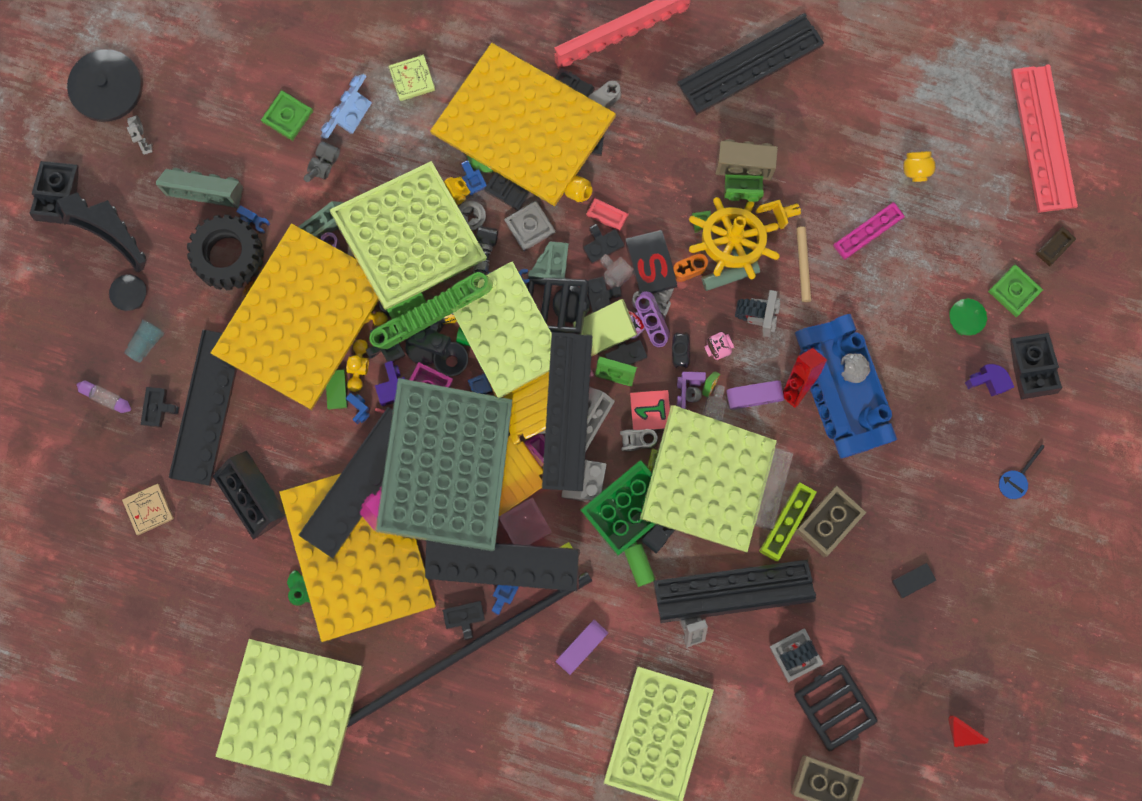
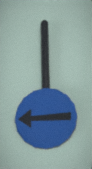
M1044 445L1039 447L1021 472L1011 470L1001 476L999 489L1005 497L1018 499L1026 494L1028 481L1024 473L1044 449Z

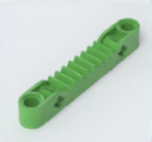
M481 272L470 275L456 283L452 288L447 289L446 292H441L439 296H434V299H429L426 303H422L421 306L408 311L407 314H402L401 317L394 318L374 329L370 334L371 344L380 349L393 347L488 294L493 288L491 278ZM484 279V285L478 288V282ZM384 334L385 339L380 343L379 338Z

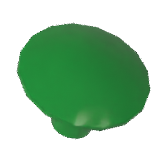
M962 299L956 302L949 311L950 323L959 335H975L986 326V310L976 300Z

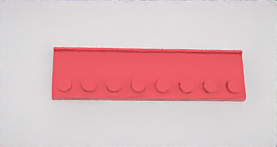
M655 0L555 47V63L560 68L571 65L577 59H585L590 53L602 51L611 43H619L622 38L628 35L634 36L639 30L651 28L660 20H668L677 12L683 13L688 9L690 0Z
M1050 64L1043 67L1033 66L1013 69L1011 75L1037 211L1040 213L1075 209L1078 205Z

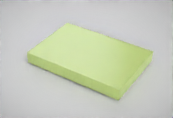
M621 299L584 317L583 330L580 335H593L592 357L638 334L626 304Z

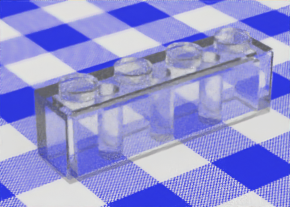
M776 448L772 450L752 525L767 530L774 529L793 453Z

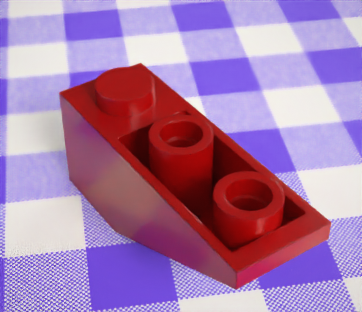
M814 348L798 356L783 390L784 399L794 408L799 405L817 380L827 361Z

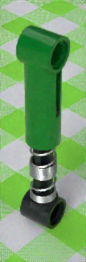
M479 226L476 239L487 258L485 261L474 266V273L481 272L486 275V272H488L489 254H491L492 248L496 247L498 229ZM459 326L456 343L470 346Z

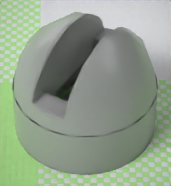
M688 387L686 389V400L688 402H698L701 399V390L699 388Z

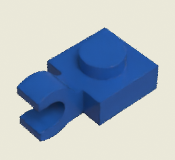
M468 160L461 163L462 169L466 174L462 179L470 190L469 194L473 195L485 189L487 185L479 169L473 171Z
M240 205L236 212L243 222L246 221L249 225L250 223L254 224L260 233L265 234V231L260 227L263 223L270 225V222L266 218H261Z
M498 585L493 594L497 601L492 608V612L499 615L504 603L510 605L519 587Z

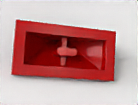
M950 716L948 718L954 747L988 743L989 739L957 717Z

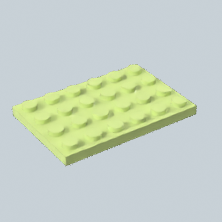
M513 262L487 274L493 282V288L488 294L453 313L498 398L549 372L551 332ZM484 279L478 282V288L484 285Z
M637 666L604 784L659 801H683L714 690Z

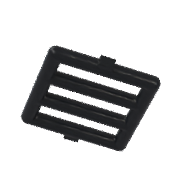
M529 277L527 289L532 298L534 284L545 285L541 315L546 324L552 285L562 286L557 326H548L550 332L582 334L585 312H588V304L586 303L588 280ZM570 286L580 287L575 327H565Z
M843 664L822 676L821 674L813 678V682L794 694L828 751H833L849 740L857 739L859 737L858 734L878 722L871 707ZM841 674L846 685L810 707L804 696ZM851 691L857 702L820 724L815 713ZM862 709L868 719L831 742L825 731Z

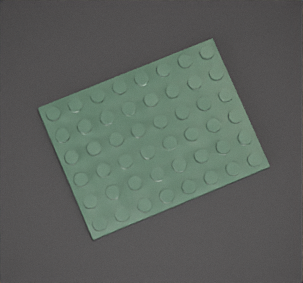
M399 378L396 387L375 532L493 551L495 549L512 400Z

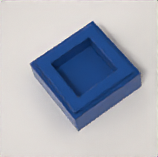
M485 373L468 380L472 392L485 395L492 392Z

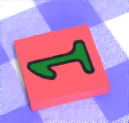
M668 390L630 393L633 430L665 429L670 411Z

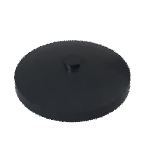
M108 49L93 51L79 59L71 69L67 81V92L73 106L86 118L98 122L115 121L129 114L139 102L143 89L142 76L134 62L125 54Z

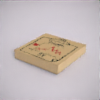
M160 484L153 485L122 500L136 535H141L174 519Z

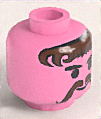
M723 332L707 339L708 345L704 346L708 356H713L715 360L730 355L732 348H734L729 334L725 335Z

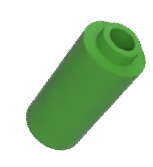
M637 541L634 542L624 553L636 584L640 587L656 579L642 544H637Z

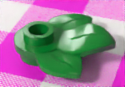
M294 570L287 580V585L290 589L288 599L295 606L303 605L305 602L310 603L304 578L297 570ZM299 592L302 594V596L300 598H295V593Z

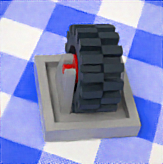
M770 290L768 300L740 299L737 301L735 317L743 319L747 323L763 326V336L771 337V332L776 331L777 316L775 314H779L781 298H777V291Z
M805 628L769 646L787 682L823 665Z

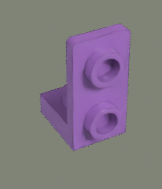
M682 372L681 377H678L677 388L681 389V396H677L678 407L685 409L686 383H689L690 386H701V383L705 382V372Z

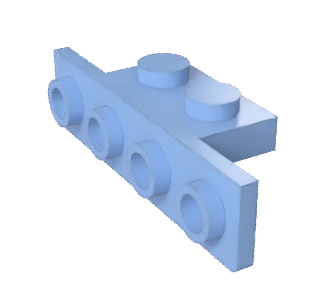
M362 74L353 77L350 82V89L348 92L345 91L340 98L342 102L331 112L332 118L329 123L326 122L323 125L321 138H329L337 124L350 134L355 131L372 103L357 92L366 75Z

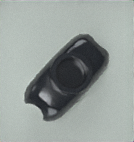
M676 332L673 335L672 363L675 368L678 366L688 368L690 364V335L687 332Z

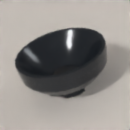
M450 342L444 356L434 353V365L438 372L446 376L454 377L460 375L468 365L467 351L462 345ZM450 356H454L458 360L457 364L453 367L446 364V360Z

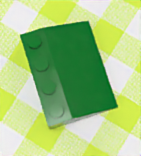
M641 460L581 509L582 513L616 556H619L656 525L655 523L640 519L652 473Z

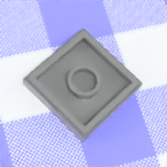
M536 200L504 219L523 252L556 233Z

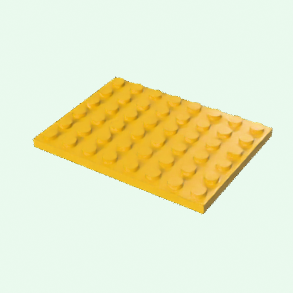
M491 43L430 132L549 204L556 206L570 181L577 175L616 117V113Z
M291 223L214 346L211 354L312 410L379 299L357 259Z
M341 474L280 491L321 642L436 607L428 579L425 577V569L416 538L375 532L362 517L333 559L299 536L303 527Z

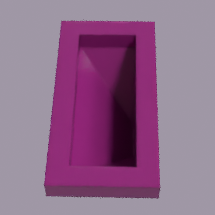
M536 434L524 443L542 467L545 437L543 434Z

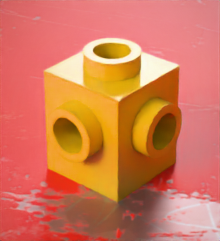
M449 177L444 181L456 205L462 204L466 200L465 197L470 193L462 177Z

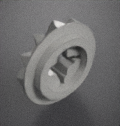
M467 201L458 207L471 230L474 231L485 222V210L478 202ZM473 210L476 218H472L468 223V217L465 215L470 214Z

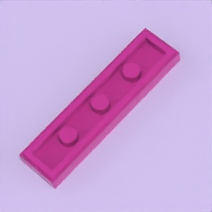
M893 202L837 241L833 246L843 260H846L901 221L905 216Z

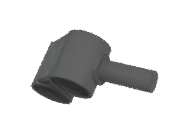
M321 141L316 150L318 158L313 157L307 167L308 173L304 176V180L310 182L314 177L326 180L333 164L339 157L340 149Z

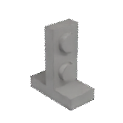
M696 618L679 621L685 634L684 642L686 647L705 642L708 628L705 620Z

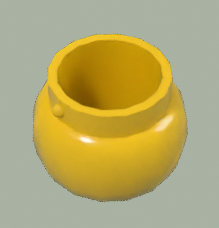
M931 151L906 153L907 159L903 163L904 174L908 178H912V182L927 181V177L932 176L936 168Z

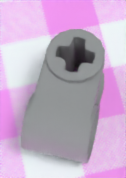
M608 81L588 98L608 109L620 99V85L616 81Z
M651 429L620 431L623 439L622 451L650 449L657 443V434ZM650 434L654 437V441L649 444L643 441L644 436Z

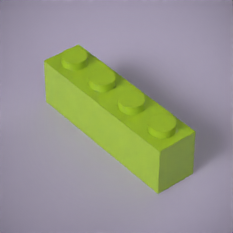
M800 482L795 486L759 550L760 553L774 561L780 559L817 493L816 491Z

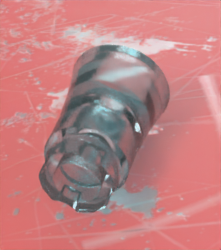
M142 319L124 353L140 363L165 333L150 322Z

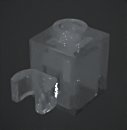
M605 254L600 259V263L608 269L604 273V278H606L605 282L611 288L621 287L634 273V269L621 257L613 262Z

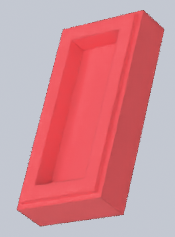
M594 198L586 216L620 232L628 217V213Z

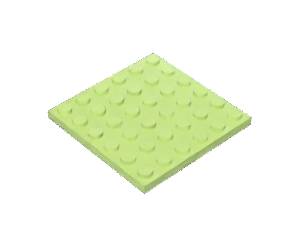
M432 161L330 209L332 217L385 310L485 261L487 258Z
M675 405L671 406L640 519L748 552L777 441Z
M249 639L216 757L331 786L363 666Z

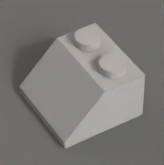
M585 460L583 492L563 490L561 498L591 502L602 492L606 464Z

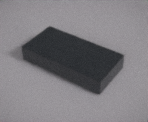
M925 563L896 578L892 583L902 599L936 581V578L928 564Z

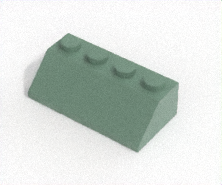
M179 168L165 169L156 181V185L166 196L239 208L243 186L236 178L228 177L227 179H222L214 174L205 176L197 171L187 173Z

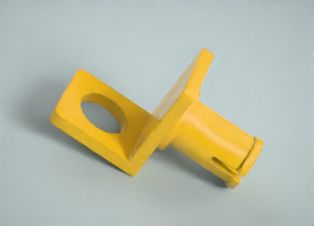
M776 200L760 205L755 212L758 214L773 209L780 229H783L788 224L787 218L800 215L801 209H796L799 207L797 203L782 207L781 201Z

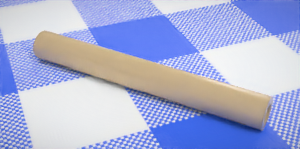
M797 227L802 302H810L811 290L806 227Z

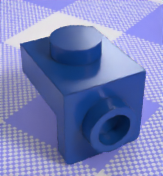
M350 393L346 400L359 410L353 421L357 424L363 423L369 417L370 409L364 404L366 401L359 394L354 396Z

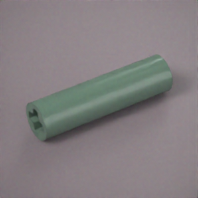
M756 261L751 264L755 274L760 273L758 262ZM729 267L723 269L720 276H715L711 273L701 277L705 290L708 291L746 278L748 275L744 267Z

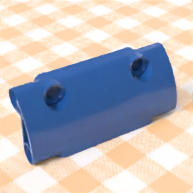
M846 314L831 322L807 327L795 332L801 350L800 355L814 348L827 359L821 374L810 390L826 434L830 439H833L840 459L897 440L892 423H889L892 411L889 408L865 339L860 333L855 332L857 329L851 314ZM847 354H861L869 362L870 373L860 383L845 381L841 375L845 364L841 365V359Z

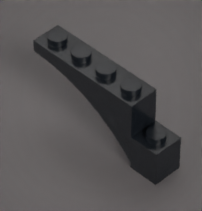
M75 193L56 201L55 210L64 225L71 224L99 236L116 248L130 262L136 272L144 270L146 263L145 254L139 251L135 238L129 235L126 224L119 219L116 208L111 206L108 200L88 207L85 199H81L80 195Z

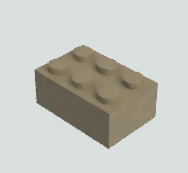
M731 139L721 141L717 153L715 175L763 176V180H771L776 169L778 147L769 143L756 145L750 141L737 143Z
M836 486L799 525L795 532L819 554L826 557L866 512Z
M803 755L791 794L808 801H857L864 777Z

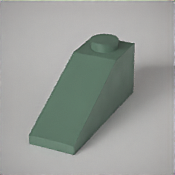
M331 201L298 227L319 239L323 234L339 229L330 213V209L344 202Z

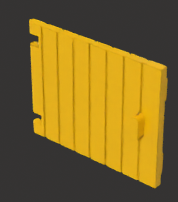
M549 372L501 397L512 400L509 432L514 444L521 442L520 435L523 434L524 438L528 439L544 431L546 428ZM491 386V389H492V391H493L494 396L497 397L495 391L493 390V388H492V386Z
M511 435L507 441L499 517L542 488V480L539 475L543 474L542 467L536 461L524 441L518 445L514 444Z

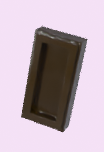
M1062 226L1036 255L1050 267L1076 238Z

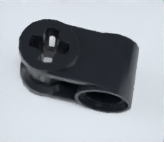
M656 524L641 542L657 554L675 531L674 529L664 531L662 529L664 526Z

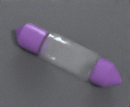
M85 380L77 383L78 392L88 396L91 400L120 413L131 411L128 401Z

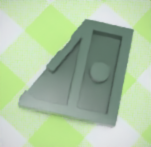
M550 241L533 269L528 273V278H565L569 243Z

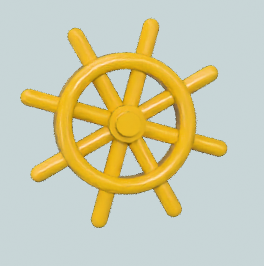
M715 197L713 203L717 211L710 215L707 221L695 216L689 218L690 223L703 228L702 243L690 246L689 251L695 253L705 250L709 257L717 262L713 272L715 276H720L724 266L730 268L744 267L749 279H754L756 275L751 264L755 263L762 254L774 260H778L780 257L777 252L765 248L767 232L777 230L779 225L772 223L764 226L758 217L751 213L754 202L748 201L744 209L724 208L720 198ZM722 221L726 230L715 226V224ZM747 224L752 229L744 231V226ZM711 232L722 237L712 240ZM756 236L758 244L746 238ZM725 244L726 247L723 252L717 248V246ZM742 246H745L753 251L746 255ZM733 249L736 250L738 256L730 255Z

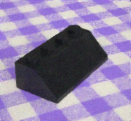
M248 451L229 457L213 475V478L253 540L279 524L286 517L283 505Z

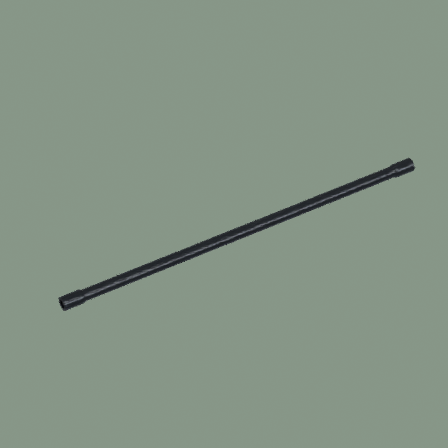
M587 571L579 575V589L592 582ZM556 590L350 715L347 728L574 591Z

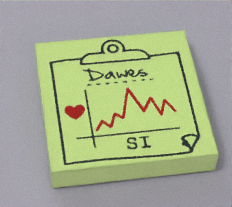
M424 55L389 65L400 101L435 91Z

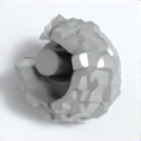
M847 354L841 359V365L845 364L844 372L841 374L845 381L860 383L870 373L869 362L861 354Z

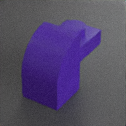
M392 361L385 363L390 381L375 385L382 407L394 404L398 377L401 376L398 365L394 366Z
M995 364L984 365L980 368L981 372L970 375V379L965 382L967 389L986 383L991 397L1014 388L1008 372Z

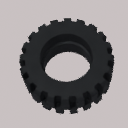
M225 214L224 218H221L220 215L213 216V220L207 218L203 220L205 224L202 226L198 224L195 227L197 231L195 234L191 233L189 237L191 243H187V250L190 252L187 253V259L191 262L192 270L207 285L219 290L222 288L232 290L234 286L239 289L243 287L242 283L246 282L249 284L252 281L250 278L253 275H258L259 271L257 268L263 265L261 257H264V250L261 248L263 245L258 235L246 221L243 222L239 217L235 216L232 218L231 215ZM225 238L238 239L242 244V251L238 260L224 268L213 266L210 262V252L213 246Z

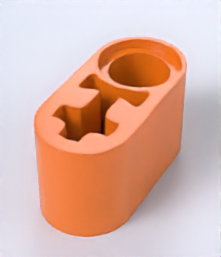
M696 254L678 261L673 268L676 281L684 282L703 274L708 265L707 257L703 254ZM701 261L704 266L702 268L695 267L694 262ZM678 269L685 270L684 274L678 272Z

